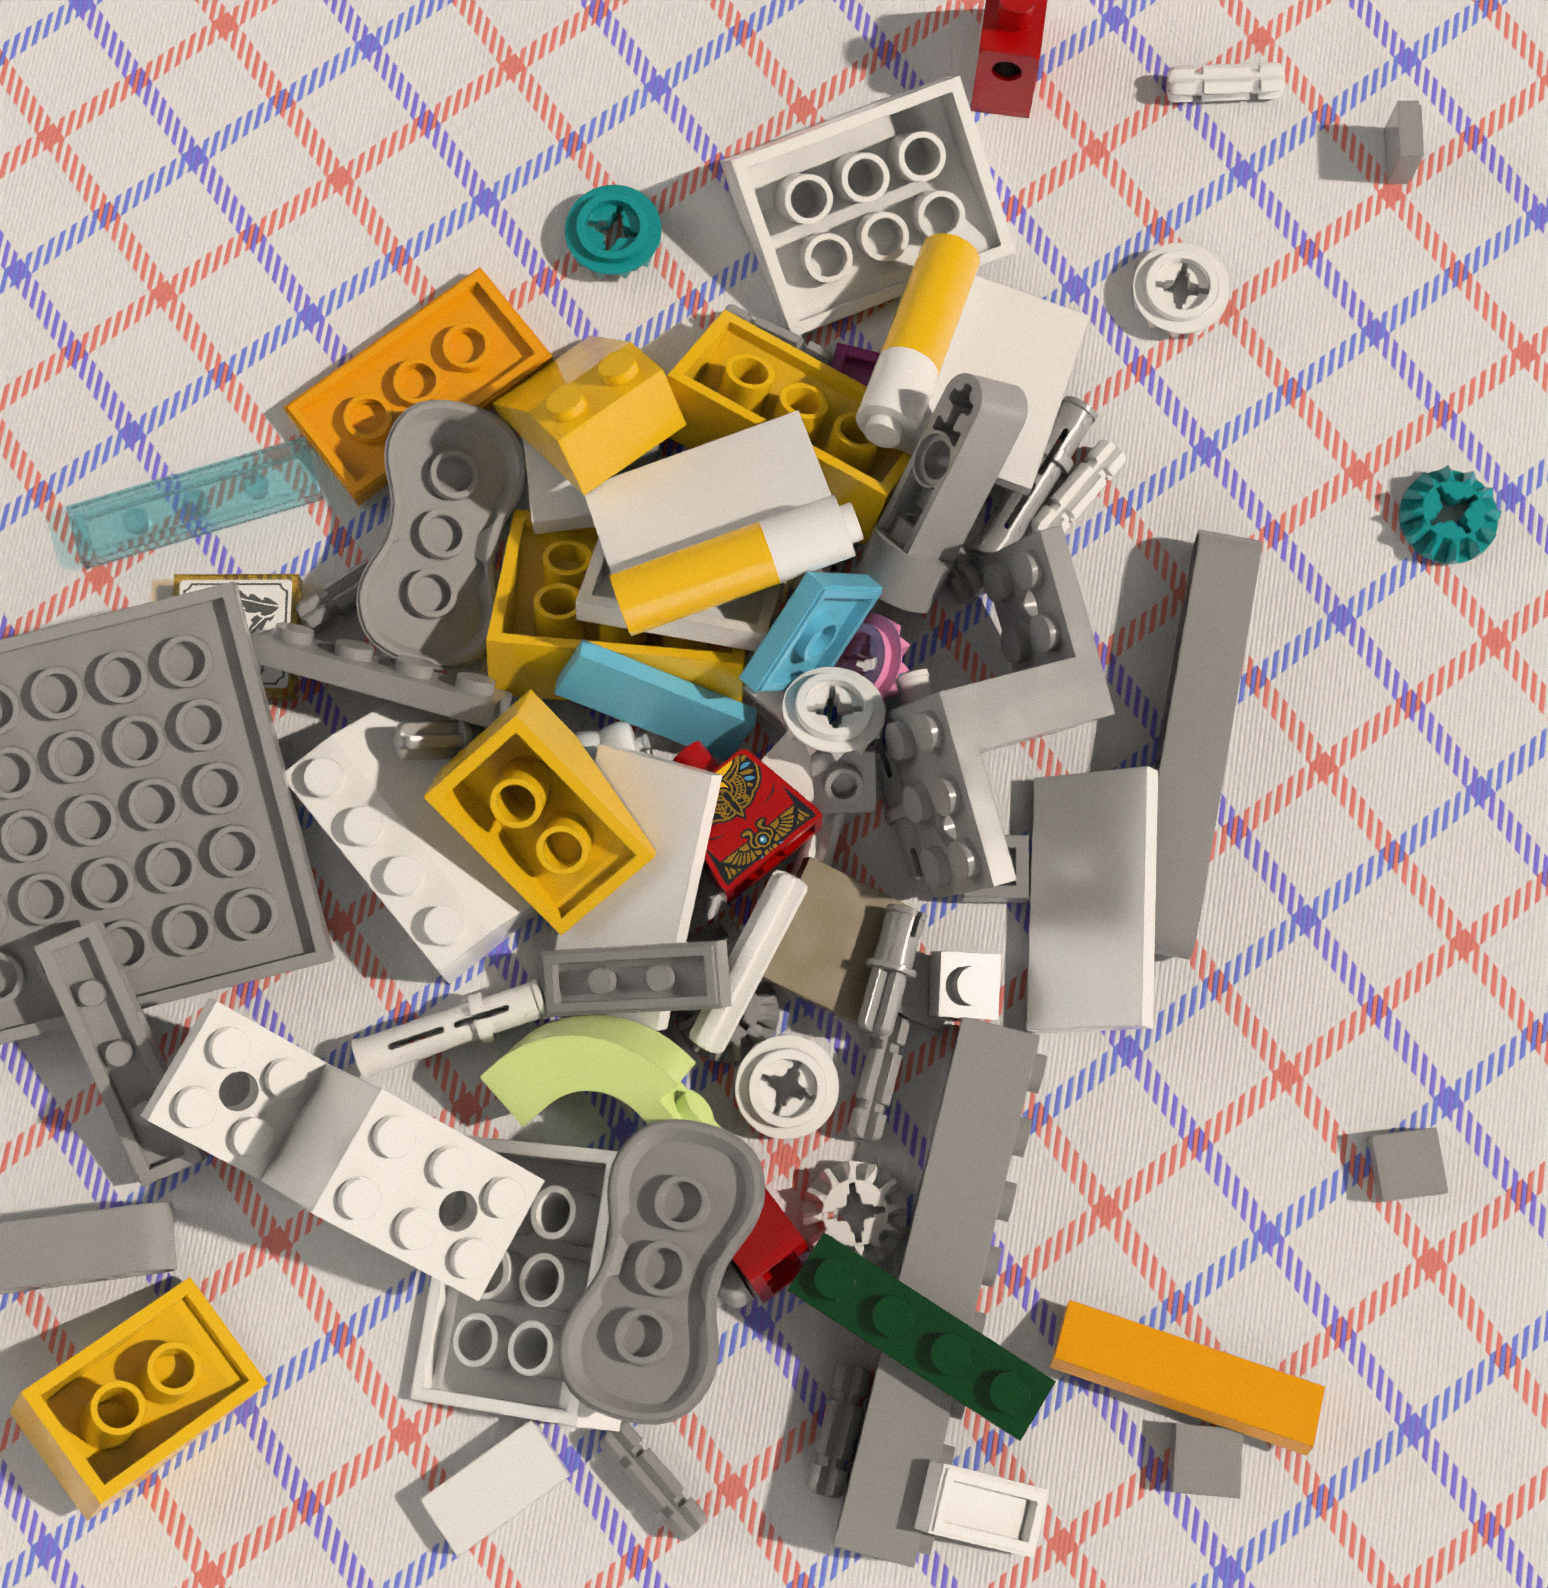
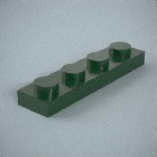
M825 1232L787 1290L1018 1441H1021L1056 1383L1055 1380Z

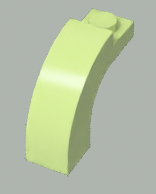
M598 1014L575 1015L547 1023L518 1041L480 1076L481 1080L522 1126H525L549 1104L564 1095L580 1091H594L623 1101L634 1109L647 1125L651 1122L666 1119H684L721 1128L714 1120L712 1109L707 1101L697 1092L688 1090L681 1082L696 1062L681 1047L658 1031L621 1017Z

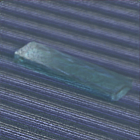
M301 437L68 505L66 509L80 562L86 569L325 500L309 443L306 437Z

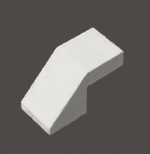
M744 684L743 703L756 708L757 716L782 736L761 761L812 803L814 800L813 779H811V755H809L804 743L799 740L789 739L788 727L785 721L781 719L782 703L786 691L754 692Z

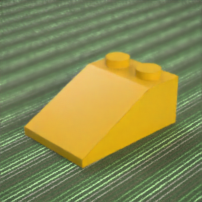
M596 336L587 337L491 403L495 412L584 496L687 425L666 375L658 364L630 341Z
M531 689L439 770L423 796L561 936L650 862L657 853L577 736Z
M189 1277L20 1392L9 1412L88 1521L145 1480L268 1383L197 1285Z

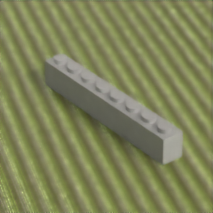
M963 1016L958 1026L897 1279L983 1334L986 1314L975 1311L981 1285L993 1287L1002 1248L991 1246L996 1220L1008 1222L1012 1211L1017 1183L1006 1181L1012 1155L1022 1158L1024 1156L1032 1119L1021 1117L1027 1091L1038 1094L1047 1056L1036 1053L1039 1035ZM879 1351L833 1545L837 1548L914 1568L918 1553L930 1555L935 1534L914 1529L930 1460L952 1465L955 1447L944 1444L950 1417L961 1420L965 1406L881 1351Z

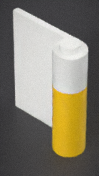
M947 233L933 234L927 237L921 245L857 411L856 423L871 443L879 447L895 448L913 454L947 384L956 375L969 373L1017 385L1024 391L1027 398V418L994 484L1029 496L1091 316L976 276L980 265V256L974 246L957 235Z
M798 410L614 476L585 495L611 573L609 575L610 581L631 637L806 574V572H812L854 557L856 555L852 543L864 539L851 502L839 506L835 495H831Z

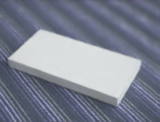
M598 744L595 764L657 853L650 862L562 936L558 933L555 950L686 942L722 775L613 744ZM671 1011L606 1015L629 1019L660 1031L667 1029Z
M1149 766L1034 778L1026 1027L1028 1031L1035 1033L1153 1029L1158 771Z

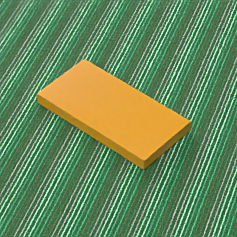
M479 267L288 403L283 409L292 423L359 506L388 485L384 456L385 443L394 422L407 408L422 401L451 400L491 411L493 409L491 404L493 401L551 363L553 356L486 273Z

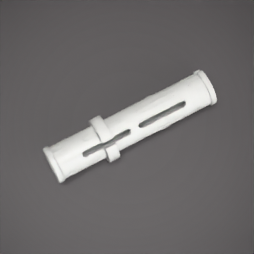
M536 978L529 983L483 997L481 992L469 995L468 1003L423 1018L414 1019L408 1023L361 1039L351 1040V1045L358 1069L362 1077L366 1079L373 1074L419 1059H425L434 1054L477 1040H481L483 1045L497 1040L496 1034L550 1017H546L545 995L539 979ZM509 1008V1010L506 1011V1012H503V1013H500V1014H497V1015H494V1016H491V1017H488V1018H483V1019L474 1021L473 1023H470V1024H467V1025L458 1027V1026H459L460 1024H462V1023H465V1022H468V1021H471V1020H474V1019H477V1018L479 1019V1018L488 1016V1015H490V1014H492V1013H495V1012H498V1011H501V1010H504V1009ZM444 1030L443 1033L394 1049L396 1045Z

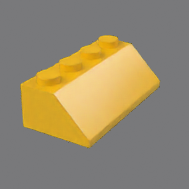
M724 309L667 375L669 385L687 424L669 438L692 449L798 410L830 493L835 495L839 506L851 502L864 538L858 542L865 546L875 524L879 522L912 454L895 448L879 447L871 443L856 423V414L867 386Z

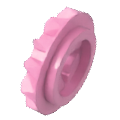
M868 613L834 667L849 669L867 678L878 689L884 701L885 697L899 695L896 685L898 675L910 671L902 662V656L907 652L910 644L899 636L901 625L880 614ZM877 658L874 670H867L865 672L863 668L856 666L857 661L865 662V659Z

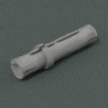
M1066 395L1063 398L1040 466L1058 438L1062 439V444L1044 473L1039 475L1037 472L1030 495L1009 529H1006L1004 524L1023 494L1008 489L1003 495L979 538L969 549L973 557L982 563L981 558L1020 540L1058 478L1066 477L1074 466L1071 457L1091 424L1098 417L1096 411L1086 402L1073 396Z

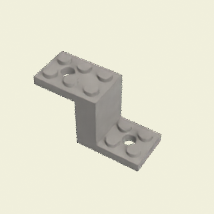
M1062 525L1039 530L981 558L984 566V588L989 599L994 602L1002 630L1000 637L1001 648L1005 658L1011 663L1014 673L940 691L885 712L887 723L885 729L886 745L890 755L898 762L905 787L902 795L904 809L908 818L916 826L922 848L920 855L921 870L928 884L933 887L936 899L991 888L1017 880L981 753L1055 734L1115 714Z

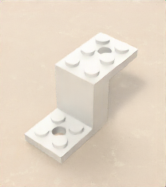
M211 998L206 1002L140 1115L147 1121L261 1180L312 1214L477 1301L480 1300L545 1181L385 1090L326 1063ZM245 1072L250 1080V1092L247 1098L239 1105L232 1107L224 1106L219 1096L222 1081L231 1073ZM463 1191L467 1199V1209L464 1216L453 1225L443 1226L439 1218V1208L442 1201L452 1192Z

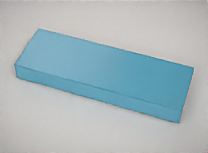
M582 639L557 677L554 692L558 696L688 746L695 741H701L712 756L724 761L736 752L756 724L757 709L584 639Z

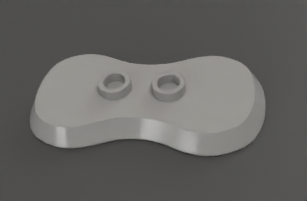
M428 400L418 402L407 408L396 419L387 436L384 456L391 499L389 523L384 539L362 573L357 588L356 605L363 632L370 642L383 653L395 659L400 655L423 658L435 664L434 669L438 670L458 669L471 665L481 659L487 652L486 639L498 587L495 571L497 541L503 525L520 500L526 484L525 451L521 439L514 429L493 413L458 401Z
M666 1119L651 1122L638 1129L625 1141L617 1153L608 1177L609 1236L606 1251L597 1274L571 1308L562 1327L559 1339V1365L562 1378L570 1393L592 1410L628 1423L644 1425L674 1422L690 1413L709 1390L716 1375L719 1357L716 1305L722 1278L731 1259L754 1229L760 1217L765 1198V1178L761 1162L754 1150L741 1138L727 1130L710 1124L684 1119Z

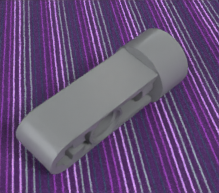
M969 373L958 374L947 384L879 522L875 524L852 571V574H868L883 587L881 590L882 594L879 597L880 600L914 613H928L931 611L955 565V559L1026 422L1028 402L1024 391L1019 386Z

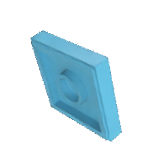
M806 572L739 679L754 692L786 691L789 685L803 673L821 667H834L882 594L881 590L883 587L868 574Z

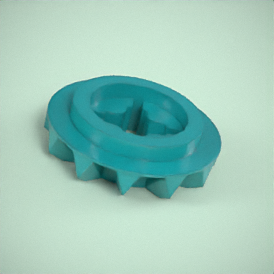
M623 185L600 186L582 195L571 207L565 223L567 247L579 267L584 266L594 271L600 279L605 275H620L626 279L631 271L641 266L648 267L656 249L660 248L661 220L654 204L638 190ZM621 214L623 232L629 237L628 239L618 238L615 245L611 246L610 251L606 250L604 234L599 232V230H610L613 222H617L618 215Z
M1447 465L1437 471L1423 472L1407 488L1399 507V522L1407 542L1420 555L1438 563L1460 564L1478 557L1490 546L1497 536L1498 521L1502 511L1497 510L1493 499V488L1485 487L1475 477L1474 471L1463 473L1451 470L1450 466ZM1442 500L1450 507L1458 504L1461 506L1465 503L1468 504V508L1459 519L1461 527H1458L1452 520L1445 523L1440 521L1433 526L1431 525L1443 508Z

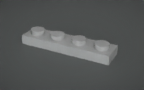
M280 622L276 623L275 628L251 637L259 665L483 727L491 725L510 707L513 693L494 688L496 681L490 677L471 672H459L457 678L434 672L435 664L433 662L414 656L400 655L397 656L396 661L373 655V646L356 640L337 639L336 644L313 638L314 630L302 625Z
M101 918L34 946L142 1187L202 1162L208 1156L206 1151L140 1116L166 1073L168 1066Z

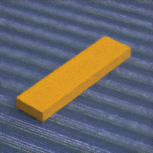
M1070 1299L1064 1309L1049 1368L1306 1456L1314 1447L1325 1386Z

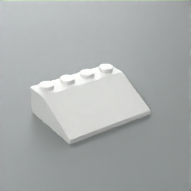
M960 75L937 79L720 161L740 220L788 331L797 335L901 297L922 243L933 234L947 233L967 240L976 248L980 256L979 266L1016 253Z
M391 701L332 734L287 769L285 773L288 786L450 985L537 915L538 912L423 798L439 770L450 759L404 761L397 757L396 748L393 746V735L396 733L398 724L415 721H448L450 717Z
M467 1136L545 1181L479 1301L431 1276L410 1399L574 1427L619 1432L621 1420L607 1417L592 1410L570 1393L562 1378L559 1365V1339L564 1322L571 1308L597 1274L606 1251L609 1236L608 1177L611 1165L619 1151ZM455 1191L445 1197L441 1218L443 1226L453 1225L464 1216L467 1209V1199L463 1191Z

